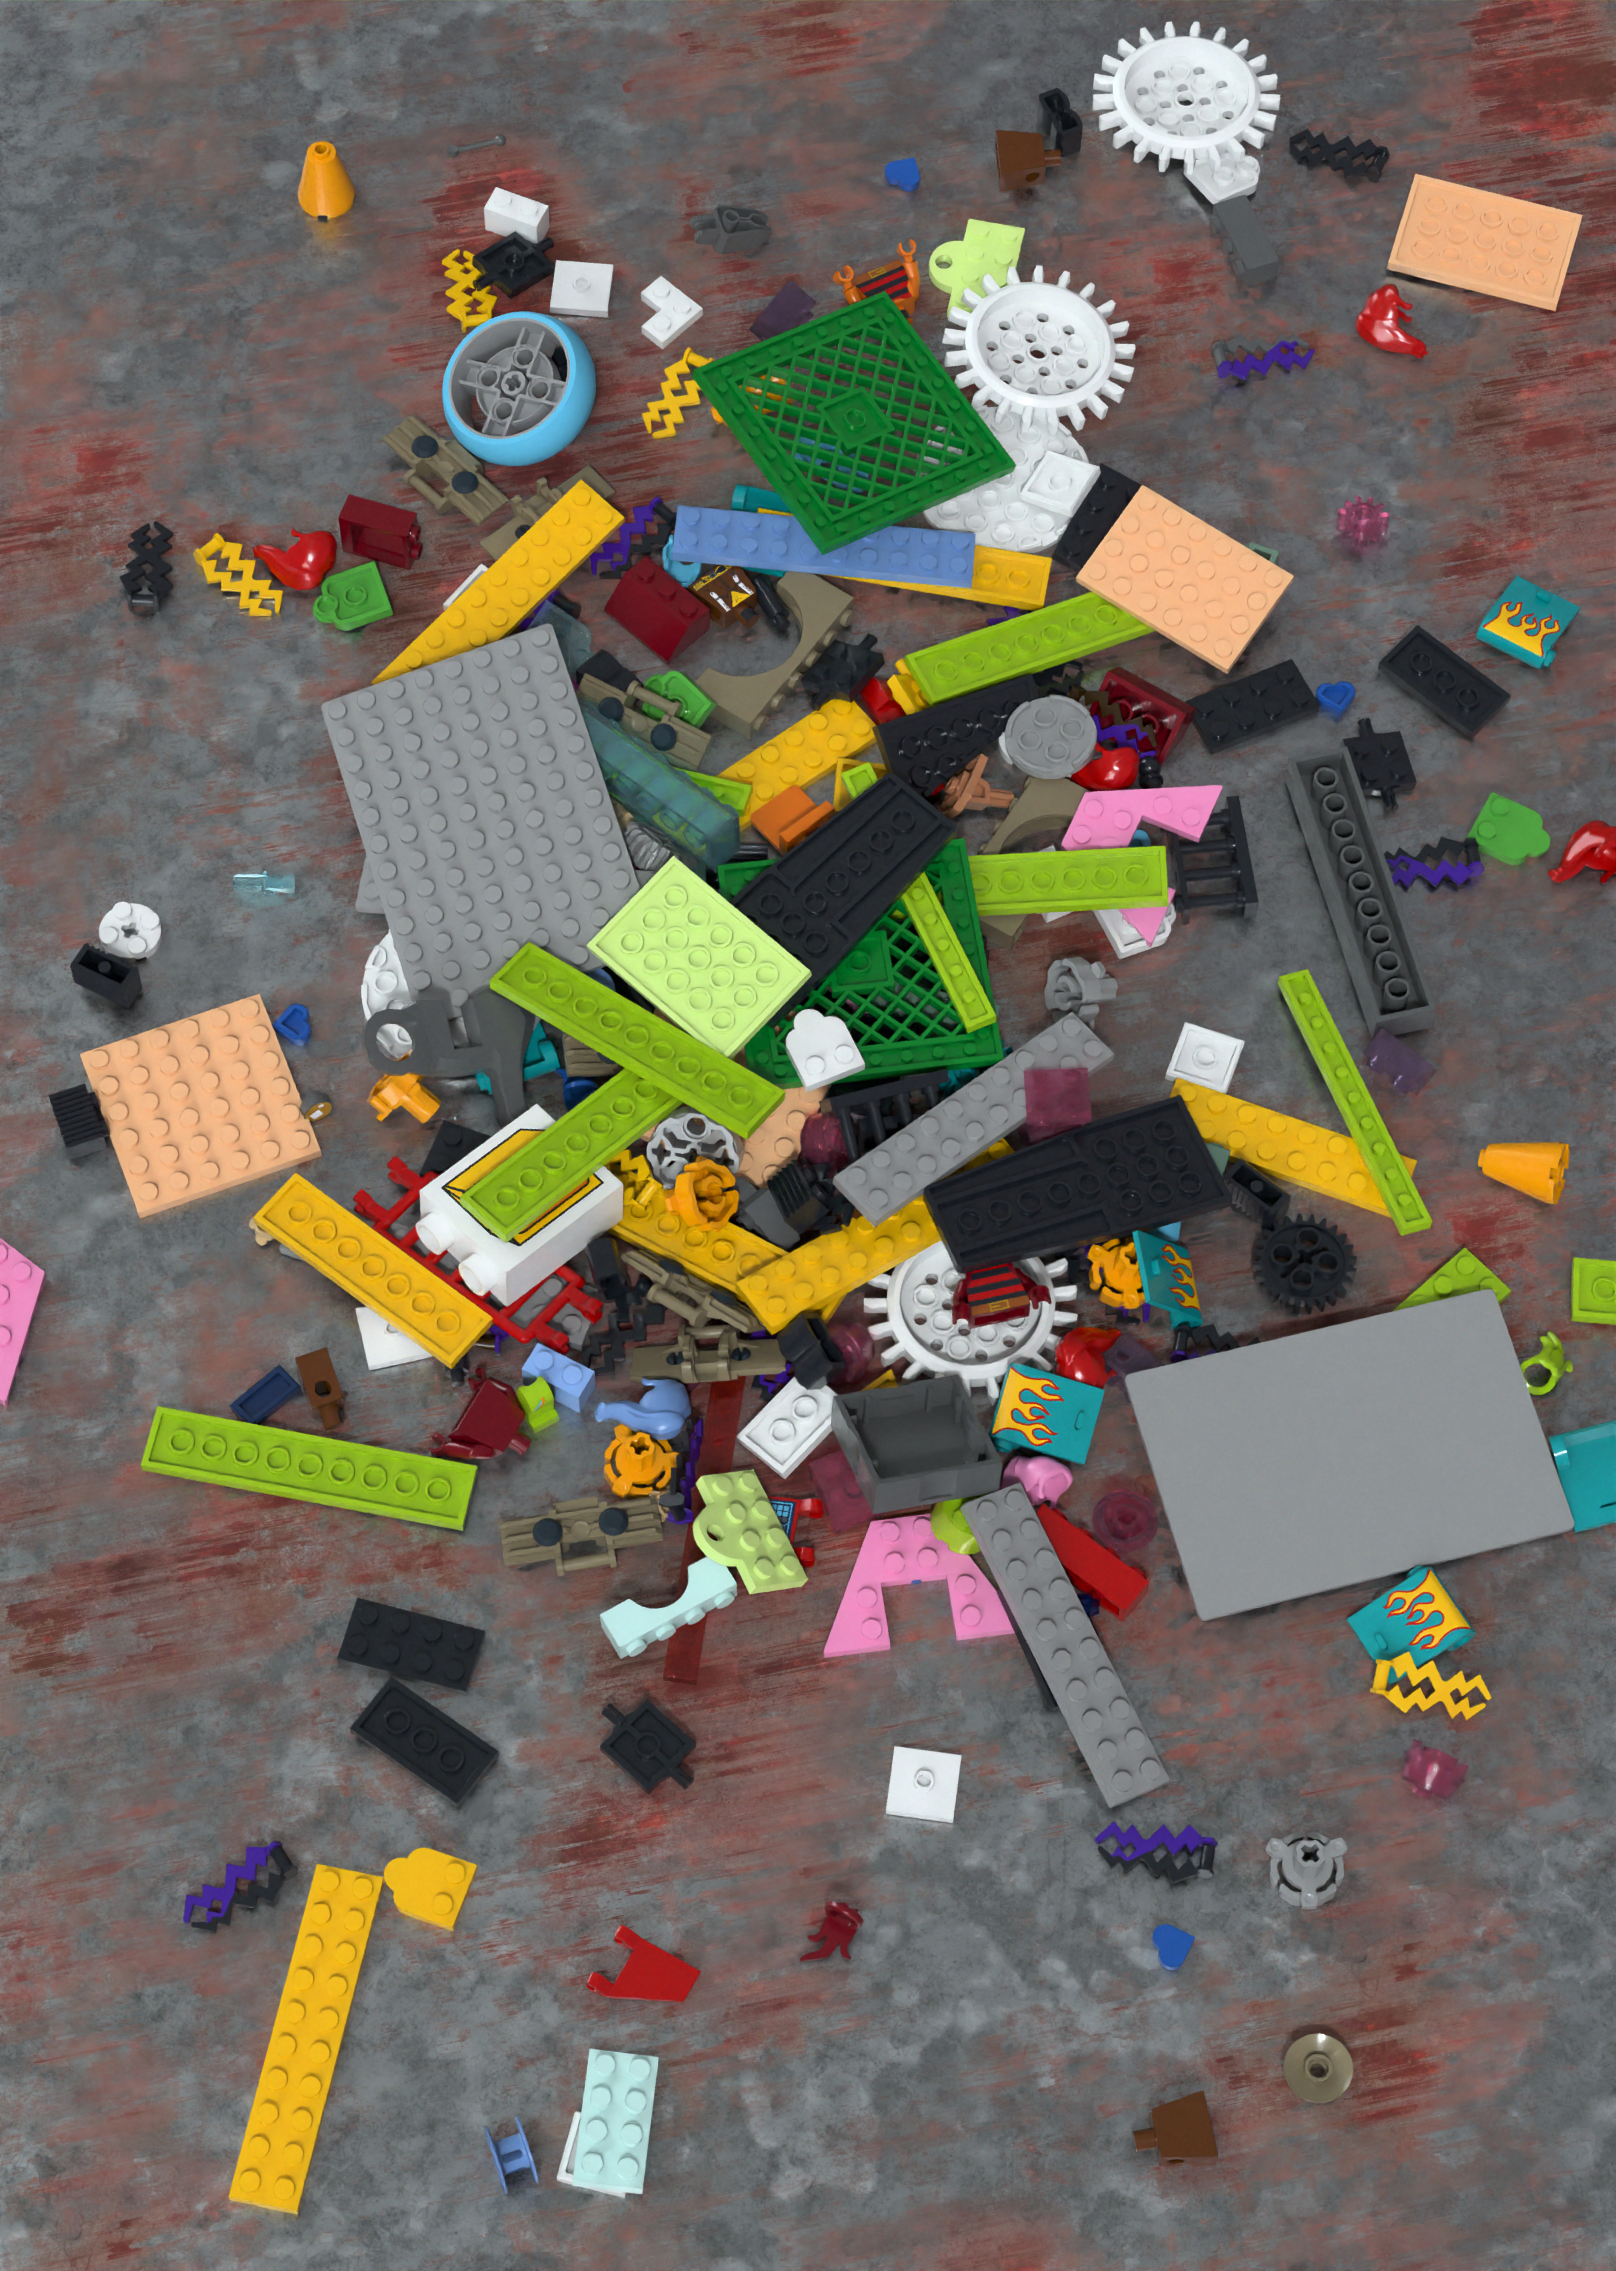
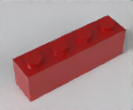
M1043 1503L1037 1510L1036 1515L1071 1584L1121 1622H1124L1147 1594L1149 1581L1146 1575L1135 1566L1129 1567L1122 1562L1120 1556L1110 1547L1105 1546L1103 1548L1095 1542L1093 1536L1082 1527L1076 1528L1069 1523L1067 1517L1057 1508L1050 1509Z

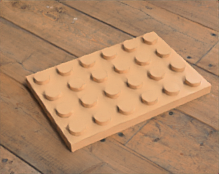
M1415 174L1388 261L1387 270L1556 311L1583 215Z
M1144 485L1140 487L1076 576V582L1226 674L1229 673L1294 580L1292 574Z

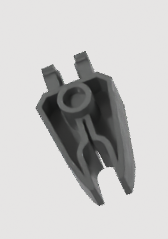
M718 204L712 214L696 215L689 220L690 227L698 231L694 234L696 244L712 245L714 251L721 255L752 250L767 242L772 232V227L766 226L769 219L768 216L754 208Z
M741 1176L740 1178L737 1177L735 1185L731 1186L729 1191L736 1190L739 1193L738 1211L736 1214V1222L739 1227L790 1253L798 1246L800 1237L784 1221L771 1192L764 1187L757 1191L750 1182L748 1183Z

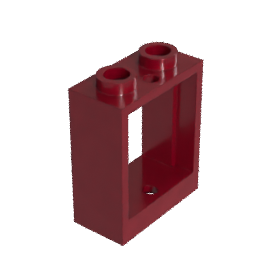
M351 494L348 495L338 517L343 552L410 570L414 560L420 559L423 550V543H420L419 540L421 526H418L417 513Z

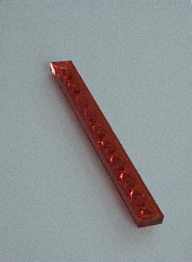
M738 1376V1379L730 1381H714L711 1383L695 1483L704 1475L731 1472L746 1376ZM696 1484L691 1504L694 1519L693 1522L688 1523L676 1601L684 1594L687 1588L688 1566L706 1557L697 1545L693 1535V1523L706 1507ZM707 1532L711 1539L718 1541L712 1533ZM708 1612L697 1623L692 1625L686 1623L677 1628L676 1632L669 1638L663 1681L697 1685Z

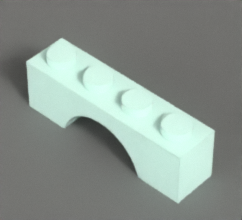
M706 1556L688 1566L687 1588L675 1603L664 1608L651 1609L642 1607L631 1599H627L600 1614L601 1627L620 1659L627 1655L633 1657L643 1652L649 1643L657 1639L662 1641L671 1637L676 1632V1629L682 1625L697 1623L705 1616L706 1612L715 1607L721 1609L733 1602L734 1597L737 1596V1583L725 1565H721Z

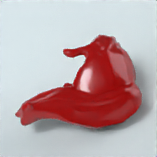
M1386 284L1372 292L1366 299L1364 310L1357 315L1355 320V328L1360 336L1375 347L1389 352L1410 354L1418 359H1422L1427 355L1428 351L1424 342L1411 336L1399 327L1398 318H1401L1406 323L1413 321V318L1408 317L1402 312L1399 306L1406 310L1412 309L1413 306L1399 297V290L1396 285Z
M291 528V534L294 537L300 538V541L291 545L287 552L271 545H257L253 548L254 557L263 560L271 572L284 585L296 590H312L319 587L324 575L333 568L336 561L337 542L332 533L328 531H315L304 534Z
M1096 742L1095 750L1101 752L1102 757L1094 759L1081 770L1072 774L1071 778L1069 777L1072 782L1091 792L1126 790L1137 778L1140 757L1138 752L1132 747L1108 750Z
M1599 820L1584 824L1571 836L1558 867L1548 871V876L1552 882L1559 884L1572 878L1585 866H1588L1595 870L1608 871L1600 879L1602 884L1606 883L1608 878L1616 874V827L1609 826V824Z
M1108 1326L1105 1329L1078 1327L1068 1332L1055 1347L1054 1358L1057 1361L1055 1375L1103 1389L1106 1381L1111 1377L1117 1376V1372L1115 1370H1110L1108 1373L1105 1371V1359L1102 1352L1109 1350L1121 1335V1331Z

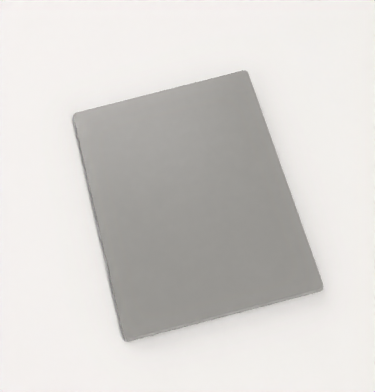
M551 624L532 628L322 704L323 717L412 1002L416 1000H442L448 1022L461 1018L460 1006L471 997L489 988L490 979L528 942L584 974L607 966L590 952L586 945L641 889L554 628Z
M1491 1289L1128 1374L1124 1380L1196 1613L1202 1621L1410 1571L1420 1565L1426 1567L1568 1532L1574 1527V1520L1499 1303L1495 1292Z

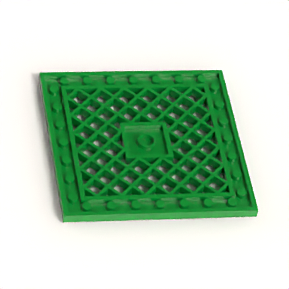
M886 291L696 368L692 374V378L822 555L1012 473L1016 467L1015 462ZM861 335L860 340L854 339L855 337ZM869 337L880 340V346L865 342V338ZM837 345V349H836V350H835V349H831V347ZM842 346L857 350L856 356L841 352ZM862 352L877 356L876 362L861 358ZM814 355L813 360L807 358ZM818 356L833 360V366L818 362ZM882 358L897 362L896 368L882 364ZM838 363L854 366L853 371L838 368ZM790 365L789 370L783 368ZM794 367L810 370L809 376L794 372ZM858 369L874 372L873 377L858 374ZM817 372L830 376L829 382L814 378V373ZM766 375L765 380L759 378ZM878 375L893 378V383L878 380ZM773 376L786 380L785 386L770 382V377ZM835 378L850 382L849 388L834 384ZM898 380L913 384V388L909 389L899 386ZM791 382L806 386L805 392L790 388ZM855 384L860 385V387L854 389ZM746 386L762 390L761 396L746 392ZM811 388L826 392L825 398L810 394ZM875 390L890 394L889 400L875 396ZM769 392L782 396L781 402L766 398V393ZM831 394L837 395V397L830 399ZM895 396L910 400L909 406L895 402ZM787 398L802 402L801 408L786 404ZM915 402L930 406L929 411L915 408ZM807 404L815 406L814 411L806 410ZM752 405L758 406L757 411L755 410V408H754ZM763 408L778 412L777 418L762 414ZM891 412L906 416V420L901 421L891 418ZM783 414L798 418V423L795 424L782 420ZM911 418L926 422V426L922 427L911 424ZM803 420L819 424L818 429L815 430L802 426ZM931 424L946 428L945 433L930 429ZM769 427L774 428V433H772ZM779 430L794 434V440L778 436ZM896 430L903 432L902 438L894 436ZM908 434L923 438L922 444L907 440ZM799 437L814 440V446L798 442ZM928 440L943 444L942 450L928 446ZM820 442L835 446L834 452L819 448ZM879 443L878 448L873 447L872 445ZM884 444L899 448L898 454L883 450ZM948 446L963 450L962 456L948 452ZM904 450L919 454L918 460L903 456ZM795 453L810 456V463L796 459ZM855 453L854 458L848 457V455ZM860 454L875 458L874 464L859 460ZM924 456L939 460L938 466L924 462ZM816 459L830 462V468L816 465ZM880 460L895 464V469L892 470L879 466ZM944 462L950 463V465L944 467ZM836 464L850 468L851 473L846 474L836 471ZM900 467L916 470L915 475L912 476L900 472ZM856 471L871 474V480L855 476ZM921 472L927 474L925 476L920 477ZM812 475L827 479L826 485L811 481ZM881 477L891 480V486L877 483L876 478ZM832 481L848 485L847 491L831 487ZM897 482L904 484L896 488ZM856 487L868 491L867 497L852 493V488ZM873 493L879 494V496L872 498ZM818 494L823 495V501ZM828 498L844 501L843 507L829 504ZM849 503L856 505L848 509Z
M953 839L924 872L930 884L934 886L933 890L936 896L941 891L943 902L941 906L996 1014L965 839ZM780 858L717 865L720 895L729 902L747 884ZM901 899L893 905L840 966L823 981L824 983L817 991L813 990L808 995L810 998L803 1007L797 1005L792 1010L797 1015L802 1010L812 1009L818 1003L828 1010L824 1017L836 1015L846 1022L845 1025L848 1031L853 1027L864 1034L855 1045L865 1062V1070L830 1084L931 1073L943 1069L949 1071L993 1066L1004 1059L998 1022L967 1033L958 1013L953 1010L954 1005L950 1000L946 1005L935 998L941 989L945 991L946 989L939 975L930 970L933 966L930 958L924 965L912 958L919 949L927 955L928 953L920 937L908 931V928L913 923ZM896 910L908 917L902 925L890 919ZM883 925L895 932L889 940H887L886 930L879 931ZM901 937L912 944L906 953L894 946ZM890 954L899 959L893 968ZM905 965L917 972L911 981L899 973ZM923 977L935 984L929 993L917 985ZM895 982L904 987L898 996L891 993V991H895ZM829 988L831 989L832 998L839 997L835 1003L823 996ZM910 992L922 999L916 1008L904 1001ZM870 994L869 997H868L866 1000H865L864 998H862L861 996H859V995ZM879 996L891 1003L884 1012L873 1005ZM848 999L859 1006L853 1015L841 1008ZM928 1005H931L940 1012L934 1020H931L922 1013ZM897 1008L909 1015L903 1024L890 1017ZM865 1012L877 1018V1021L871 1028L859 1020ZM795 1017L790 1023L783 1019L777 1024V1026L783 1029L777 1038L774 1028L771 1029L765 1024L744 1046L747 1069L781 1089L804 1087L786 1053V1045L783 1044L787 1035L794 1030ZM946 1017L958 1024L952 1033L940 1026ZM915 1020L927 1027L921 1036L908 1029ZM883 1024L896 1031L889 1040L877 1033ZM965 1029L966 1034L960 1035ZM933 1032L940 1036L937 1038H929ZM902 1036L909 1040L897 1042ZM870 1040L877 1043L875 1045H866Z

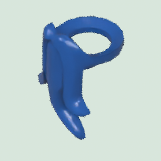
M559 1068L555 1071L563 1079V1100L568 1112L600 1088L599 1084L593 1082V1079L598 1076H587L585 1080L584 1076L567 1077L565 1069Z

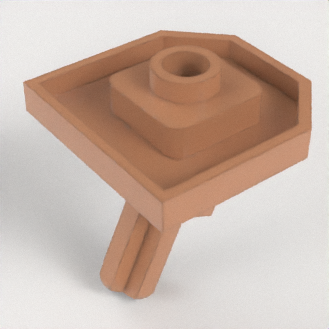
M983 754L978 755L966 764L947 782L944 788L946 794L939 807V811L948 819H953L963 809L982 811L987 806L1009 809L1011 802L1015 798L1011 791L990 788V783L981 778L989 759Z

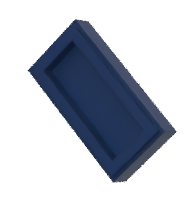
M279 1364L229 1406L231 1411L242 1422L261 1425L302 1390L301 1386Z

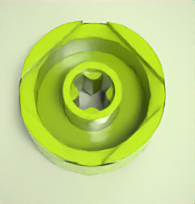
M988 1494L936 1503L930 1516L931 1529L935 1537L939 1541L942 1539L949 1545L948 1549L955 1553L970 1555L980 1552L981 1549L960 1508L965 1503Z

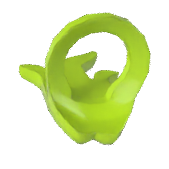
M1551 1331L1547 1332V1336L1540 1337L1543 1344L1541 1352L1524 1360L1520 1365L1529 1393L1533 1395H1543L1550 1392L1563 1376L1565 1370L1569 1373L1573 1371L1571 1361H1564L1565 1351L1561 1341ZM1532 1364H1542L1550 1369L1552 1374L1547 1384L1535 1386L1527 1381L1525 1377L1526 1368Z

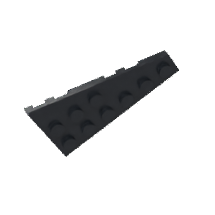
M1031 673L872 727L887 773L895 774L920 796L926 798L944 781L950 779L980 754L991 742L998 739L1005 732L1007 722L1017 707L1026 701L1031 702L1040 699Z

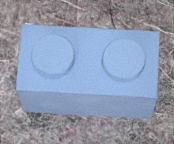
M537 1343L522 1367L523 1385L529 1386L535 1382L537 1377L542 1376L550 1387L554 1400L578 1413L582 1411L596 1388L595 1371L540 1343Z

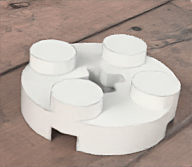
M127 902L115 904L113 909L103 917L99 926V937L107 954L110 953L111 957L116 956V959L121 958V961H126L127 964L137 963L136 959H141L145 956L146 959L153 956L162 942L163 936L158 915L150 908L141 904H128ZM134 928L138 933L137 936L131 935L130 938H125L124 931Z

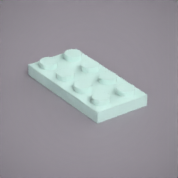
M597 2049L589 2050L572 2186L642 2194L659 2057Z

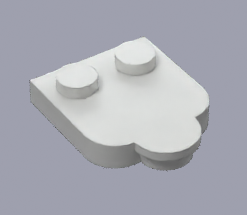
M1228 151L1220 154L1221 164L1220 171L1218 172L1212 170L1207 158L1196 160L1192 175H1186L1184 169L1183 174L1213 205L1242 195L1248 196L1253 194L1257 189L1260 175V166L1254 157L1245 155L1244 161L1239 164Z
M1171 903L1152 946L1149 947L1136 929L1123 919V915L1118 909L1093 910L1119 959L1164 944L1169 937L1171 925L1176 918L1175 909Z
M814 1009L802 1010L795 1016L794 1030L787 1035L785 1048L806 1092L865 1070V1062L845 1023L841 1019L833 1016L824 1017L819 1011Z

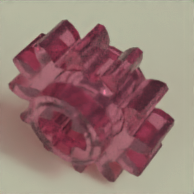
M1360 496L1356 497L1355 504L1346 500L1344 509H1339L1337 514L1336 530L1343 531L1342 539L1353 538V546H1356L1359 541H1363L1366 548L1369 547L1371 539L1376 543H1380L1382 535L1387 534L1389 527V513H1382L1384 504L1372 505L1373 497L1368 498L1366 503L1362 502Z

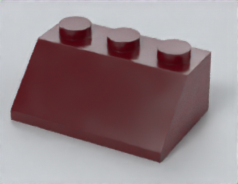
M647 556L623 575L604 607V612L667 665L710 630V609Z
M1120 666L1107 671L1098 690L1109 691V705L1120 703L1124 721L1128 722L1143 716L1144 727L1153 724L1158 743L1156 747L1152 746L1147 735L1139 741L1135 728L1127 731L1128 740L1137 738L1140 754L1155 750L1157 754L1153 757L1160 761L1161 767L1185 736L1197 711L1195 707ZM1099 701L1092 703L1089 709L1090 716L1093 717L1099 714L1102 730L1114 726L1113 714L1102 718ZM1115 737L1109 738L1110 740L1117 743V739Z

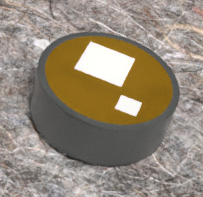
M325 1093L312 1094L304 1099L300 1105V1112L304 1119L308 1118L310 1122L324 1119L333 1110V1104Z

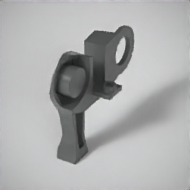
M490 987L471 997L460 1006L468 1043L453 1045L442 1000H416L400 1010L385 1009L376 1012L365 1023L362 1031V1048L367 1060L377 1070L389 1076L401 1077L406 1074L431 1077H462L484 1073L490 1078L491 1089L497 1106L500 1130L529 1110L524 1098L523 1060L534 1029L536 1016L490 989ZM396 1024L407 1031L412 1040V1051L407 1059L392 1061L379 1051L376 1035L381 1026Z

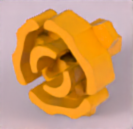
M412 1050L407 1051L402 1057L398 1058L396 1061H402L407 1059L410 1056ZM385 1073L377 1081L367 1100L378 1111L376 1118L379 1121H382L392 1110L403 1106L422 1124L435 1114L440 1107L441 1101L421 1084L424 1076L406 1074L401 1077L389 1076Z
M697 1156L695 1162L684 1165L685 1173L677 1175L675 1188L665 1191L663 1196L666 1206L665 1210L671 1216L681 1215L689 1227L698 1226L701 1232L710 1230L720 1232L727 1225L731 1215L736 1213L739 1201V1193L736 1190L722 1192L721 1189L734 1186L736 1180L726 1166L717 1165L704 1156Z
M1132 1237L1127 1238L1123 1246H1120L1121 1241L1119 1239L1110 1240L1102 1246L1093 1244L1087 1255V1258L1093 1262L1089 1270L1090 1288L1092 1290H1099L1102 1284L1099 1275V1268L1101 1267L1106 1278V1285L1121 1292V1294H1116L1104 1286L1099 1294V1300L1116 1308L1124 1306L1125 1309H1137L1146 1302L1144 1292H1137L1143 1286L1134 1239Z
M623 1424L614 1428L616 1439L611 1442L604 1453V1478L612 1492L622 1498L627 1496L629 1500L648 1497L649 1493L653 1491L652 1486L637 1488L634 1485H650L662 1471H665V1475L656 1484V1491L664 1490L671 1482V1467L677 1468L676 1456L681 1453L674 1452L667 1439L657 1440L656 1443L654 1439L650 1438L649 1434L637 1433ZM614 1457L616 1469L621 1475L620 1477H617L612 1470L611 1464Z

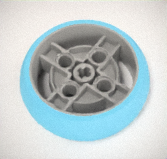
M530 311L511 312L494 317L470 332L453 353L447 365L442 385L445 417L457 440L477 457L487 462L504 466L535 464L562 451L576 438L584 427L592 411L596 395L594 363L583 340L572 328L552 316ZM556 345L561 347L566 355V382L561 380L558 368L551 359ZM473 396L477 397L479 407L487 419L481 433L475 429L471 410Z

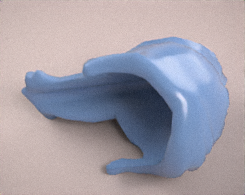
M643 1378L642 1384L655 1386V1388L647 1392L639 1403L628 1400L610 1403L602 1401L594 1411L595 1419L598 1422L614 1420L637 1433L649 1434L651 1439L665 1440L674 1438L681 1432L683 1425L686 1423L685 1420L691 1414V1406L687 1390L683 1384L673 1379L647 1380Z

